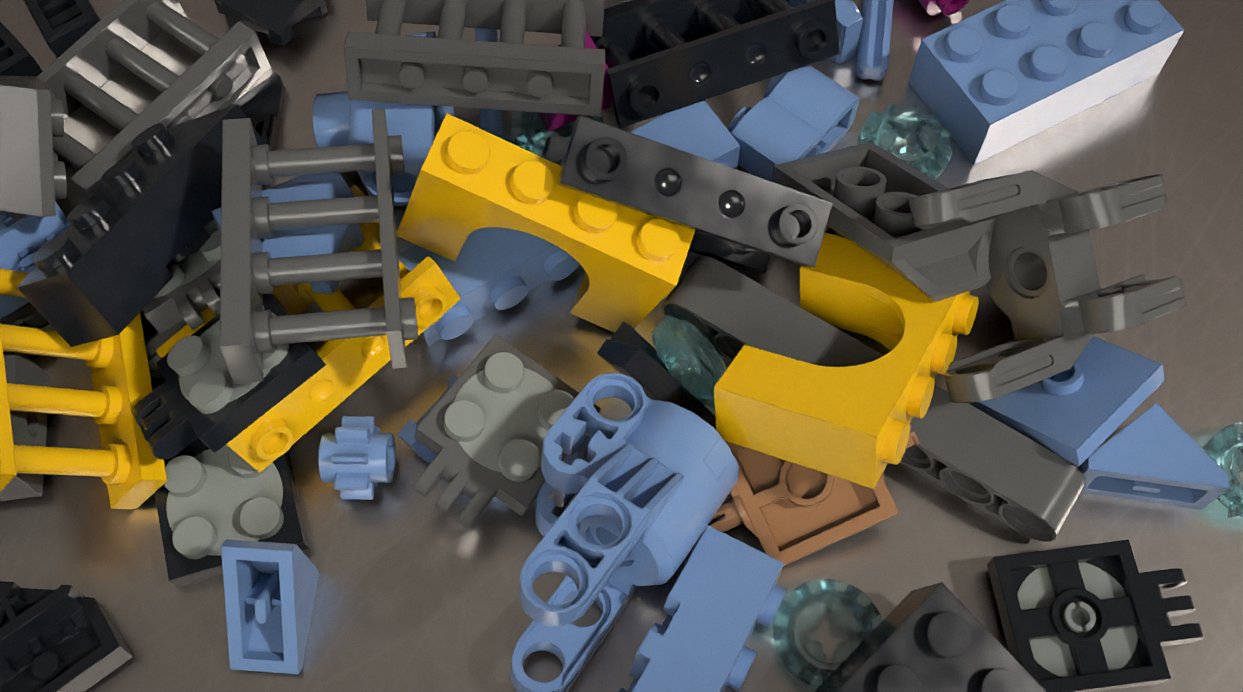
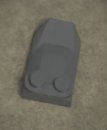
M867 142L773 165L772 182L833 203L824 233L831 229L842 237L854 242L890 267L934 302L986 286L991 279L989 249L997 217L993 216L971 223L959 220L927 230L914 226L909 199L948 188L876 144Z

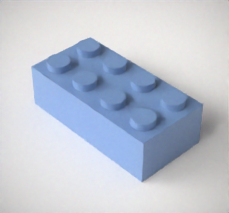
M1004 0L921 39L908 83L974 166L1159 74L1185 29L1158 0Z

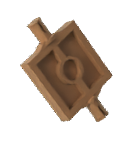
M914 431L909 435L906 449L920 444ZM725 441L738 463V482L731 490L732 499L722 503L710 522L723 516L725 518L709 526L721 532H726L744 523L759 538L765 554L783 562V566L892 518L898 515L899 511L884 482V472L875 488L872 489Z

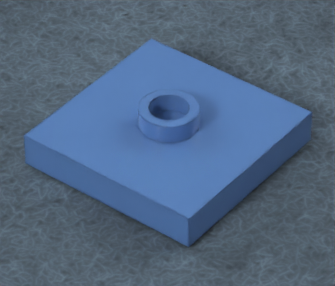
M1093 336L1070 369L1007 395L990 400L972 402L970 405L1064 459L1080 466L1165 381L1163 365Z

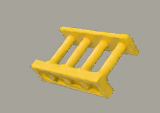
M354 185L350 188L355 197L366 196L357 186ZM379 222L359 223L364 241L360 247L349 252L381 249ZM429 256L411 271L399 260L402 298L414 297L418 336L429 326L441 319L444 313L461 300L436 262ZM310 283L274 286L273 294L289 315L302 313L313 302L323 312L356 309L337 288L333 294L313 292ZM384 294L368 308L385 307ZM210 307L201 312L205 323L194 330L188 324L185 325L155 350L158 355L163 358L178 341L191 336L217 316ZM387 335L329 340L316 351L326 366L226 445L261 473L391 360ZM405 340V347L413 340Z
M0 268V295L26 298L17 287L29 272ZM140 313L119 335L71 347L54 330L0 324V492L17 473L101 477L102 481L108 485L111 509H137L167 482L164 460L154 456L149 447V442L146 441L140 426L132 414L134 406L153 391ZM3 351L84 360L85 364L91 367L94 391L7 383ZM10 411L92 417L94 422L99 424L102 450L14 445Z

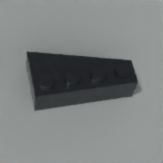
M238 104L169 128L159 123L141 132L131 143L135 149L131 155L112 166L102 175L100 180L104 186L96 196L83 201L70 212L67 219L71 225L61 236L43 245L33 255L32 262L36 266L17 288L71 347L119 335L173 278V274L167 267L179 263L192 253H196L211 237L204 226L214 220L211 211L222 207L223 120L247 118ZM252 125L257 145H265L266 143Z

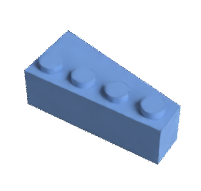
M708 525L668 595L663 608V612L667 613L663 624L655 623L649 629L636 653L629 674L634 679L628 691L621 688L619 692H723L726 685L739 691L757 655L756 651L746 647L747 642L757 622L770 628L788 591L776 585L784 563Z

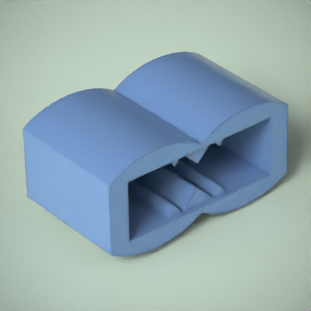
M810 65L775 76L765 91L764 99L752 108L749 106L743 107L729 125L728 131L740 145L738 165L752 175L772 182L773 165L829 152L854 123L860 98Z

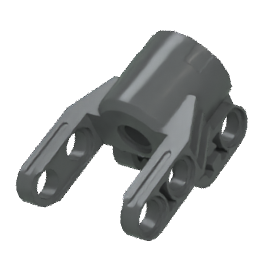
M1029 170L983 179L909 199L913 224L922 230L959 220L971 223L993 216L997 217L989 249L991 279L986 284V287L994 304L1007 319L1011 320L1015 339L950 363L945 373V380L949 399L953 403H972L998 398L1054 376L1073 366L1095 333L1133 328L1187 307L1183 282L1177 276L1146 280L1145 274L1101 288L1090 230L1123 223L1164 210L1167 204L1163 174L1129 179L1078 192L1035 171Z

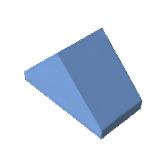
M1157 403L1094 451L1078 467L1086 479L1085 486L1081 492L1084 494L1202 510L1229 489V475Z
M226 539L221 545L230 669L299 674L304 662L319 570L297 544Z

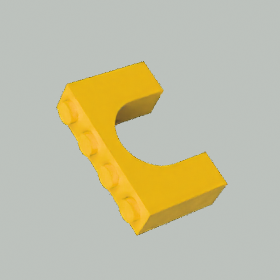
M446 113L418 175L397 231V236L454 262L468 235L477 229L487 227L508 228L542 238L567 252L585 270L570 313L615 333L623 322L635 329L676 287L695 230L557 185L562 166Z
M824 233L815 267L808 268L802 265L800 267V307L834 327L868 336L883 344L890 352L874 361L861 365L826 367L744 345L714 386L716 431L724 441L874 489L887 464L898 465L901 461L909 440L910 422L913 416L921 419L925 416L933 396L936 374L945 375L950 363L953 362L958 334L968 335L971 331L978 309V297L969 295L970 291L934 302L918 288L854 242L841 236Z

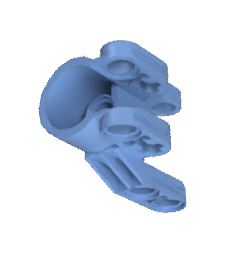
M605 373L592 379L549 429L543 440L541 472L546 481L537 494L535 523L544 538L526 559L520 572L519 600L523 610L533 621L517 641L512 654L510 679L517 692H567L622 615L638 587L665 584L673 576L738 482V463L729 446L711 425L695 413L671 402L652 400L646 396L638 382L632 377L621 373ZM616 397L625 401L630 406L632 413L627 418L621 420H610L602 417L596 411L594 404L602 398ZM562 453L567 454L565 458L561 461ZM577 494L561 516L556 517L554 515L555 505L563 508ZM547 572L566 574L567 576L547 603L535 594L532 584L541 574ZM593 602L599 607L601 619L594 625L579 627L571 624V622L582 617ZM538 650L549 651L560 659L563 671L555 680L537 682L525 673L522 666L524 659L530 653Z

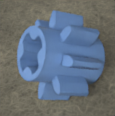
M342 416L341 427H336L335 433H324L322 435L318 456L320 478L322 482H334L335 490H340L341 499H373L374 487H379V483L392 482L396 461L394 436L392 433H380V426H375L374 416Z

